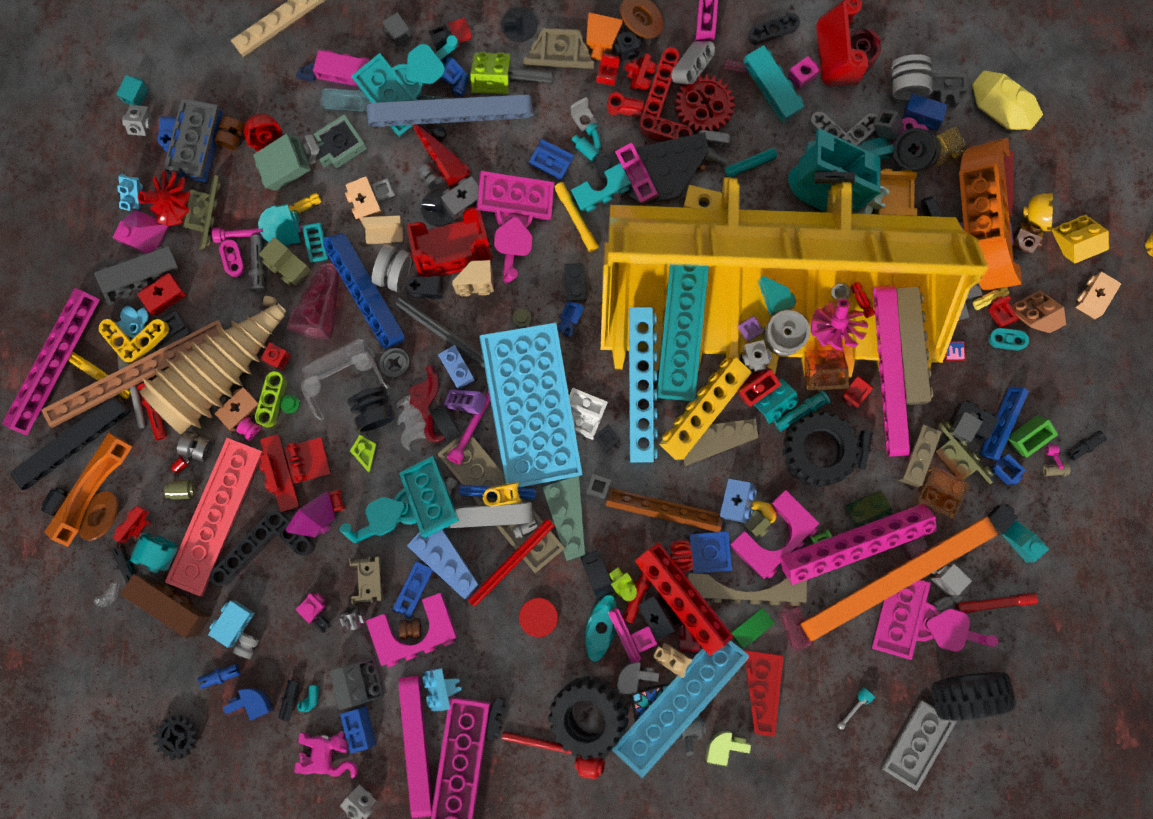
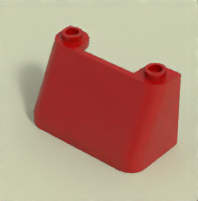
M843 0L819 17L816 30L821 80L826 86L859 85L868 68L866 53L861 49H851L849 25L854 23V15L859 13L862 8V0Z
M477 206L466 209L463 212L464 221L429 230L423 222L406 224L412 256L420 277H441L461 272L471 261H492V253L481 211L476 210Z

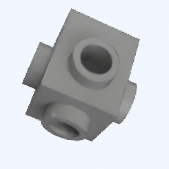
M130 105L122 119L128 134L142 136L147 135L153 121L148 107Z
M764 340L744 345L745 354L742 355L744 365H748L749 370L754 369L755 372L765 370L772 357L770 349L765 347Z
M359 784L340 807L351 819H361L362 817L367 819L374 811L371 807L377 801L370 792L366 791Z

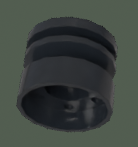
M384 386L365 389L347 400L348 405L352 407L350 409L352 414L361 413L354 419L359 432L380 428L396 419L392 405H384L390 400L388 395H385L387 391Z

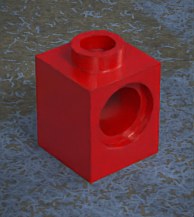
M269 342L260 359L283 372L292 355Z

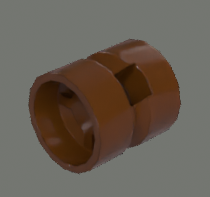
M223 116L219 126L221 130L217 131L214 142L223 148L237 151L241 141L239 137L244 133L245 124L235 118Z

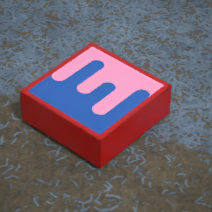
M964 341L950 342L944 361H965Z

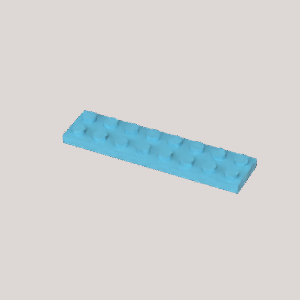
M731 640L711 656L702 648L686 668L684 678L677 676L625 733L615 748H612L613 752L643 778L749 659V655Z

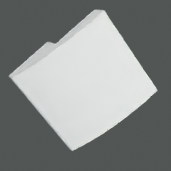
M572 388L569 399L575 433L593 440L608 402Z

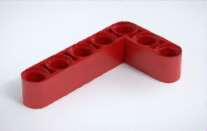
M672 47L665 49L640 119L639 131L641 135L660 142L680 138L679 135L681 134L686 136L692 135L690 127L660 118L673 81L672 71L679 61V52ZM672 57V58H674L675 60H674V61H668L666 58ZM661 74H667L669 77L663 78ZM661 90L663 94H656L655 91ZM656 107L658 110L651 111L649 108ZM648 123L653 127L645 128L643 125ZM668 129L670 133L664 134L661 130Z

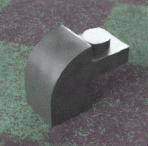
M640 662L629 663L619 673L618 693L630 694L637 692L638 679L658 682L659 673L655 672V668L643 667V670H640Z

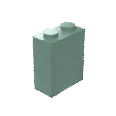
M287 133L253 154L255 165L262 178L261 181L267 189L277 191L311 170L299 138Z

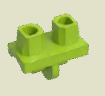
M619 568L609 574L613 581L611 585L618 596L626 601L634 600L637 596V589L629 574L623 575Z

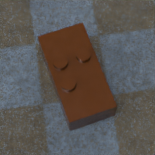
M133 574L120 593L121 596L185 638L199 636L211 617L190 603L191 599L183 594L178 595L174 592L176 590L174 587L168 584L163 585L147 574Z

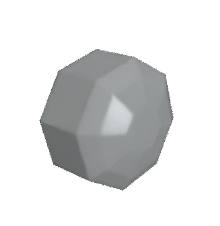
M837 283L832 288V296L837 301L841 298L848 299L851 296V288L845 283Z

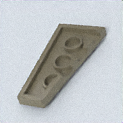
M756 419L711 424L683 459L684 467L757 439ZM680 432V439H681V440H683V433H682V432Z

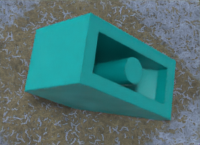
M765 276L760 277L758 284L770 317L780 311L792 310L795 307L796 298L793 292L790 293L788 287Z
M1016 520L1002 534L1026 563L1036 562L1049 550L1035 533Z

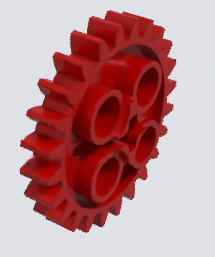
M706 74L705 79H702L701 75H699L698 80L693 84H684L685 87L680 86L679 91L681 93L676 95L675 105L677 107L675 112L679 113L678 119L683 118L682 125L688 123L690 129L694 127V133L698 129L712 131L713 128L719 132V125L725 128V122L729 123L730 116H733L734 111L732 109L735 108V104L732 102H734L735 97L730 96L732 90H727L728 84L721 85L722 79L718 82L715 81L716 76L709 79L708 74ZM707 90L712 91L713 94H712V95H707V94L705 93V91H707ZM694 98L697 102L691 103L688 99ZM719 106L722 110L716 111L713 107ZM703 114L705 118L700 119L696 115Z

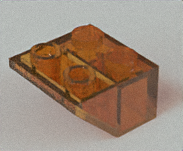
M843 350L804 351L805 389L849 388V369Z
M935 466L930 467L922 486L919 487L917 502L954 519L970 483Z

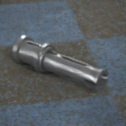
M251 235V269L249 270L251 286L249 291L263 293L266 292V287L264 286L266 272L261 262L263 258L259 255L262 251L263 237L261 235Z

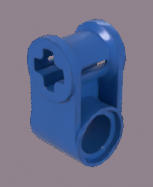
M161 116L157 139L158 143L168 153L177 117Z

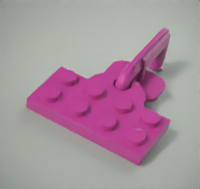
M481 171L479 173L476 210L495 212V218L500 228L495 231L494 247L499 253L505 254L503 282L509 284L518 276V271L513 268L514 255L526 256L531 251L532 235L526 228L531 224L532 218L551 219L554 182Z
M918 580L883 601L871 649L912 660L916 641H927L934 638L939 647L950 651H960L964 648L966 640L995 647L998 644V639L994 635L985 636L968 631L970 619L963 612L948 609L939 614L933 605L926 602L931 583Z

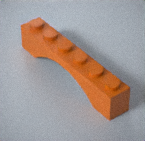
M108 432L44 531L51 540L67 547L70 545L79 531L85 511L95 492L108 475L122 464L130 452L132 446L129 443Z

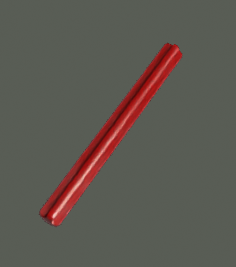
M546 519L468 598L469 603L472 606H476L554 528L555 524L550 519Z

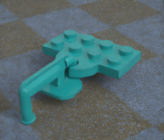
M454 35L448 36L447 44L436 53L428 45L420 44L409 52L407 64H398L393 68L379 53L351 77L372 103L418 101L417 97L421 94L423 83L433 84L443 76L445 68L441 60L459 46V41ZM413 125L391 126V128L400 137Z
M434 456L399 473L404 489L398 492L394 500L381 497L367 506L366 515L370 525L354 532L351 530L350 524L344 523L340 526L341 533L351 542L359 543L373 535L382 536L394 530L398 522L409 525L417 523L421 536L426 538L458 522L459 518Z

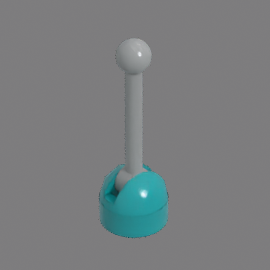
M862 687L858 693L859 702L845 719L838 723V728L844 729L846 727L845 724L862 704H870L876 697L866 688Z

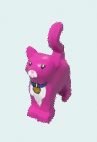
M339 731L334 736L320 735L310 737L309 733L306 732L299 734L298 743L311 747L312 752L311 756H308L305 752L299 754L301 762L295 763L294 773L340 776L346 769H349L351 778L356 777L357 766L351 761L342 762L337 768L332 767L333 749L344 753L349 750L344 731Z

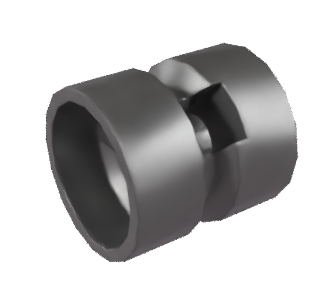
M186 431L179 439L177 453L186 457L192 456L193 459L206 462L212 453L214 441L211 438L202 435L199 437L198 434Z

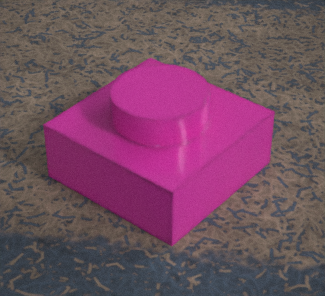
M649 626L631 634L639 653L657 645Z

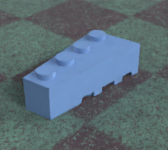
M444 529L426 538H423L419 532L407 545L464 599H467L480 585Z

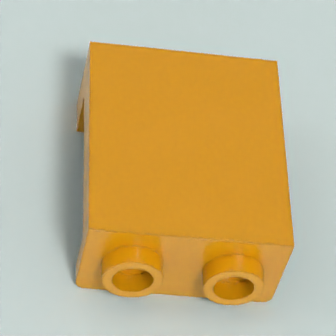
M883 169L880 171V185L887 188L890 193L882 198L881 203H885L886 206L881 209H875L876 215L917 216V208H914V181L917 177V172H911V170L907 169L901 171Z

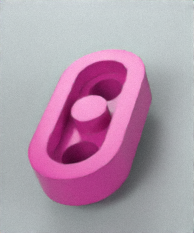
M225 240L219 247L224 269L230 276L239 277L245 270L240 247L233 240ZM233 248V252L228 253L229 249ZM237 265L238 269L233 271V267Z

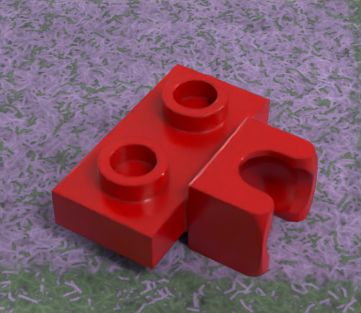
M142 506L132 508L125 522L115 529V534L112 538L121 543H126L132 535L139 538L141 531L151 524V521L146 518L150 511Z

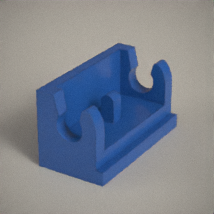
M912 93L909 102L906 104L902 120L910 117L915 119L917 124L925 125L928 129L937 131L944 120L947 104Z
M367 706L340 714L350 754L377 745Z

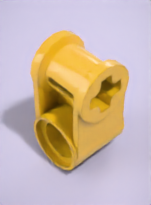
M519 482L487 488L483 494L484 503L488 506L522 502L518 492ZM490 491L495 492L498 499L490 501L487 498V493Z

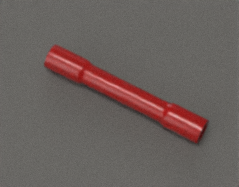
M1033 592L1011 597L959 602L956 604V610L967 614L1011 606L1034 605L1038 603V597Z

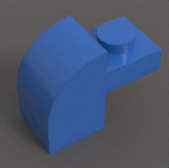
M257 688L239 690L240 697L236 696L228 700L229 704L223 707L225 714L245 707L250 721L273 711L268 696Z

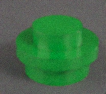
M285 395L280 401V407L285 413L291 414L299 409V399L294 395Z

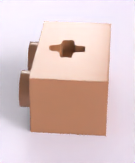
M244 387L234 391L233 397L227 402H223V408L218 407L214 413L233 432H236L238 425L245 417L251 418L256 414L259 403L249 390Z

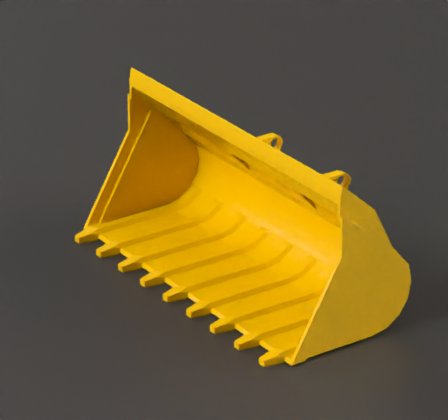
M724 177L721 209L610 205L609 242H605L601 350H612L615 369L623 370L626 353L629 351V308H653V313H656V324H653V332H656L657 335L656 343H653V351L657 352V362H653V370L659 371L670 264L708 265L699 368L703 354H725L726 358L737 357L740 360V356L745 354L743 349L745 344L764 340L763 332L747 342L737 326L754 315L764 330L772 318L758 284L760 277L765 276L788 287L790 293L793 292L796 303L792 310L802 314L810 327L808 341L795 354L780 356L771 352L772 359L769 360L770 363L766 367L770 368L774 374L778 357H801L805 377H813L817 358L839 359L843 378L852 377L855 359L877 360L879 368L875 315L870 318H865L863 315L850 319L856 322L864 320L868 323V328L861 326L853 327L857 331L866 333L864 339L860 340L855 334L848 333L859 344L856 347L845 345L844 338L842 339L843 350H838L829 343L823 346L817 337L811 334L810 323L815 310L818 307L822 309L830 302H834V307L837 306V300L832 296V288L837 283H845L850 288L856 282L861 283L862 290L865 291L871 302L870 306L873 308L874 286L895 285L896 288L919 287L920 292L923 294L921 309L925 313L923 328L927 332L925 347L929 351L927 366L931 369V362H943L969 290L983 279L982 275L988 270V265L977 238L964 231L956 217L851 214L852 185L848 182H842L841 184H836V186L831 184V189L828 191L826 213L739 210V185H737V179ZM852 290L851 296L847 299V302L850 301L851 304L848 313L851 310L863 312L864 310L860 308L855 298L856 294ZM640 323L637 329L639 332L645 333L648 331V326ZM640 342L637 345L639 351L648 350V345L645 342Z

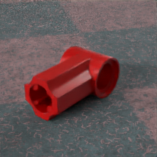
M614 92L608 97L606 109L611 115L624 114L641 118L644 101L623 97L621 93ZM611 102H618L619 105L614 106Z

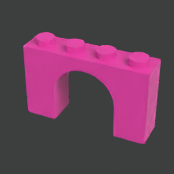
M787 490L783 491L771 503L774 510L785 520L789 529L788 540L782 548L776 551L765 550L745 531L730 544V547L761 579L766 577L770 579L777 572L775 568L781 563L780 556L791 553L793 550H799L804 545L803 540L807 536L809 538L818 531L816 527L820 523Z
M443 593L422 599L429 620V631L426 637L418 644H405L396 637L388 613L366 620L381 666L387 664L389 668L399 664L398 660L405 657L407 661L418 657L417 652L424 650L426 654L436 650L435 646L441 643L443 647L455 643L454 639L458 635Z

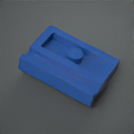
M541 139L540 144L529 161V165L562 181L574 159V155Z

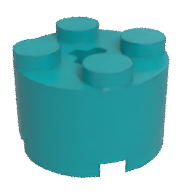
M142 532L131 554L130 561L135 564L148 566L147 569L154 573H158L159 570H169L179 547H175L176 544L162 536L150 537L151 533Z

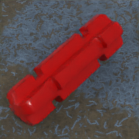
M856 282L852 284L850 288L856 294L855 298L860 308L864 310L865 318L874 316L875 310L870 306L871 302L865 291L862 290L861 283Z

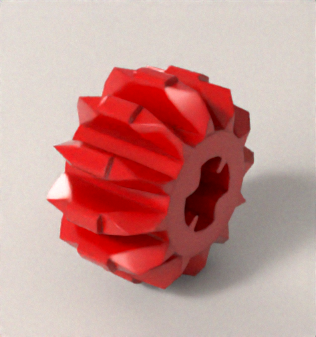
M678 540L672 542L670 545L671 558L683 573L692 571L693 557L689 541Z

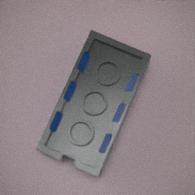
M181 98L164 165V170L170 176H172V171H175L178 178L184 177L186 179L187 175L194 181L207 183L217 145L214 139L217 131L220 130L219 126L224 116L223 111L218 105Z

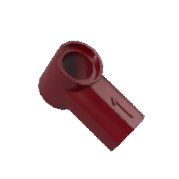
M685 624L682 625L679 634V651L699 652V642L690 633Z

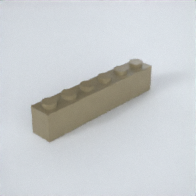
M919 287L896 288L906 405L927 404L933 398V389L929 385L931 370L927 366L929 351L925 347L927 332L923 328V322H925V313L921 309L923 294L920 292Z

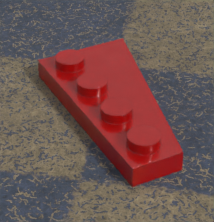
M744 650L749 655V659L746 661V670L755 734L775 737L784 656Z

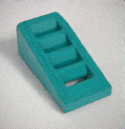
M322 223L303 225L302 229L310 263L328 260V254L323 246L325 236ZM318 229L319 233L309 235V231ZM320 237V240L310 242V238ZM321 244L322 246L321 248L316 249L311 248V246ZM323 251V255L313 257V253Z

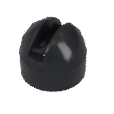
M439 125L432 132L431 136L437 141L443 142L444 138L447 137V133Z

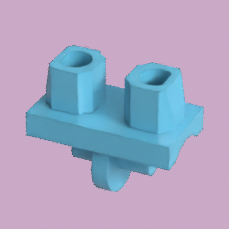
M125 174L119 175L118 192L121 197L119 208L128 211L132 208L138 210L141 208V203H139L137 197L140 194L139 192L143 190V186L139 183V178L128 177Z

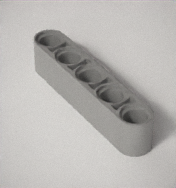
M530 501L497 506H488L486 504L454 506L459 521L446 528L533 522L532 504Z

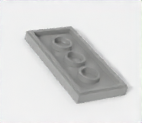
M920 699L881 769L918 791L957 721L940 719L936 715L935 708Z

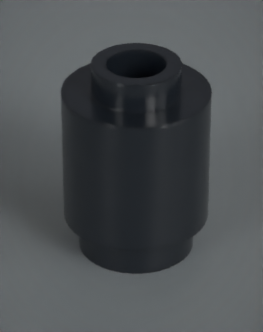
M58 486L56 489L51 488L42 503L41 510L51 516H55L68 496V491Z

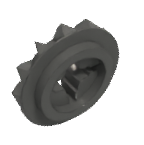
M397 347L388 348L386 352L381 354V358L378 360L380 370L389 377L402 375L409 366L407 353ZM389 358H397L396 361L398 362L399 366L397 364L391 365Z

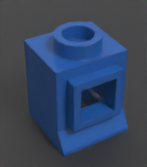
M1010 454L1002 455L999 461L997 460L990 467L1006 485L1017 484L1023 478L1022 474L1026 471ZM1005 466L1012 471L1009 476L1002 470Z

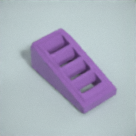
M450 389L444 406L445 408L481 414L487 398L480 391Z

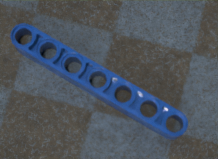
M339 233L325 237L323 240L325 251L380 345L384 349H388L404 342V334L377 287L372 283L371 277L346 235Z

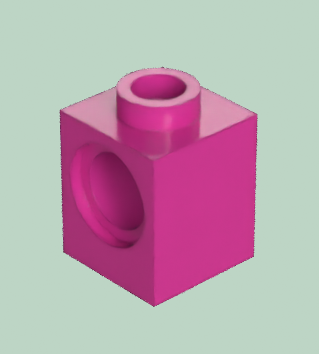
M808 56L790 69L788 77L796 88L800 90L813 81L820 70L817 63ZM801 70H806L809 74H803Z

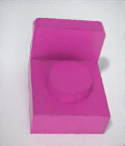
M309 593L308 597L295 609L308 623H311L327 607L324 604L325 599L319 593Z

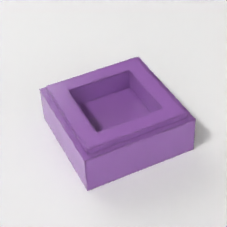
M754 315L737 326L747 342L764 332Z

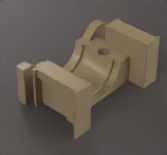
M372 557L357 560L349 558L350 566H357L359 596H351L352 604L359 602L372 603L375 602V597H377V601H384L380 580L381 557H375V562H373Z

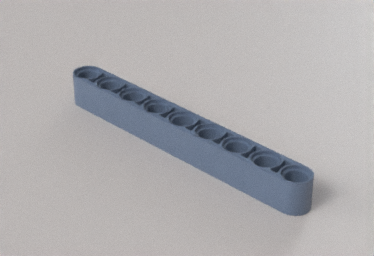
M530 95L370 103L366 106L368 125L372 127L529 118L534 115L532 97Z

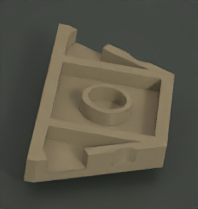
M543 28L538 35V39L531 46L529 54L523 60L524 65L594 69V62L588 53V48L583 42V37L579 30Z

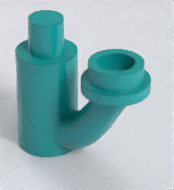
M593 122L586 128L588 135L593 136V145L584 137L580 138L578 135H575L572 138V141L576 144L575 147L591 162L595 160L596 156H599L601 149V140L597 130L598 124Z

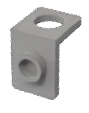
M587 97L571 105V116L581 132L586 131V128L592 122L597 124L596 119L588 108ZM584 115L590 118V123L587 125L580 123V118Z

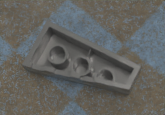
M167 246L158 247L148 254H139L134 259L128 261H119L111 267H102L94 275L109 306L115 303L113 299L120 296L124 299L130 296L129 293L132 290H142L145 286L150 285V282L154 281L155 283L160 276L168 273L173 276L179 273V270Z

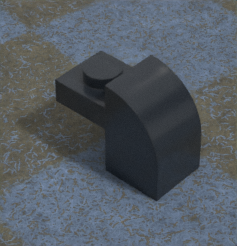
M598 550L581 556V562L596 598L598 599L615 592Z

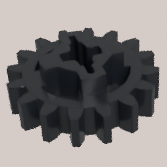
M182 715L177 716L176 719L174 716H171L168 720L161 721L163 726L159 725L156 727L159 733L153 734V737L158 738V741L153 744L159 745L157 753L163 751V758L170 755V760H174L176 756L179 760L184 755H190V750L196 748L193 742L199 741V738L194 737V734L199 731L193 730L195 723H188L190 718L182 720ZM178 735L179 739L174 740V736Z

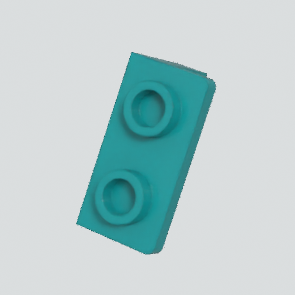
M783 378L779 380L781 386L754 404L765 416L769 424L778 420L781 415L794 408L799 402L796 391Z

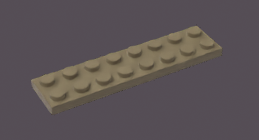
M464 432L438 453V456L462 485L498 486L505 484L503 472L473 436L470 437L463 450L464 458L461 464L451 462L447 459V455L450 450L457 447ZM472 496L479 505L485 504L483 497ZM487 497L490 501L498 499L496 497ZM532 509L535 524L539 527L543 521ZM515 524L496 525L515 550L535 531L533 530L522 535L523 538H516L512 530ZM550 531L523 559L533 572L537 573L565 548Z

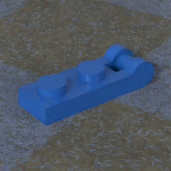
M417 561L415 562L393 607V612L397 614L400 612L405 615V618L411 619L433 573L430 567ZM404 600L410 602L409 607L403 605Z

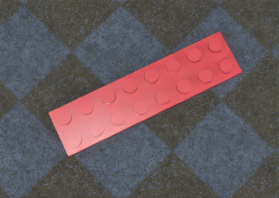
M226 438L165 583L200 597L204 595L210 581V573L216 567L261 460L260 455H263V451Z

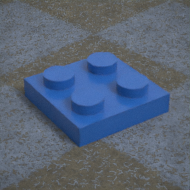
M729 531L689 534L693 557L692 574L732 571Z

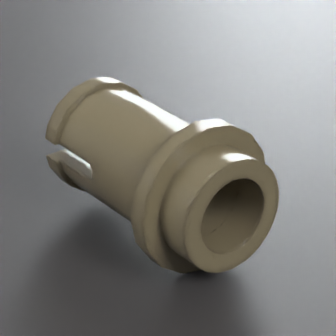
M1063 461L1064 468L1059 469L1057 464H1044V476L1062 475V477H1066V475L1070 474V465Z

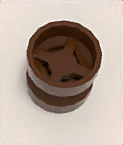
M420 618L413 619L410 622L406 619L399 621L401 640L408 639L409 635L415 639L421 638Z

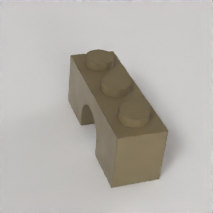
M926 425L917 428L911 446H913L911 455L907 462L904 463L898 481L915 488L922 486L941 436V431Z

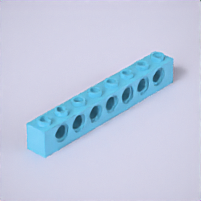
M629 308L630 462H654V458H657V447H654V439H657V428H654L653 420H657V408H653V401H657V389H653V381H657V370H653V362H657V352L653 351V343H656L657 335L656 332H653V324H656V313H653V308ZM640 323H644L648 326V331L641 333L638 331L637 326ZM640 342H645L648 345L646 352L638 350L637 345ZM645 361L648 364V370L640 371L638 363ZM641 380H645L648 383V389L645 391L638 388V382ZM644 399L648 402L649 406L646 410H641L638 407L639 400ZM644 418L648 421L649 426L647 429L639 428L638 421ZM640 438H646L649 441L647 448L642 449L639 447L638 441Z

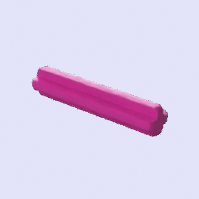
M619 608L610 610L609 616L631 663L640 661L641 655Z

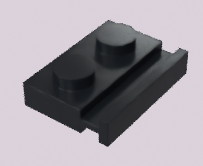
M174 311L161 319L168 324L169 332L154 348L158 351L191 334L179 312ZM158 325V326H157L158 332H160L161 329H160V326Z

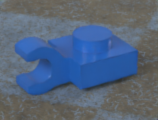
M567 301L560 316L562 322L557 330L570 337L573 334L572 325L573 323L577 324L584 306Z

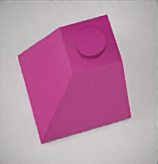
M135 210L120 221L112 238L122 245L148 254L160 247L170 226L160 224L156 221L157 218Z

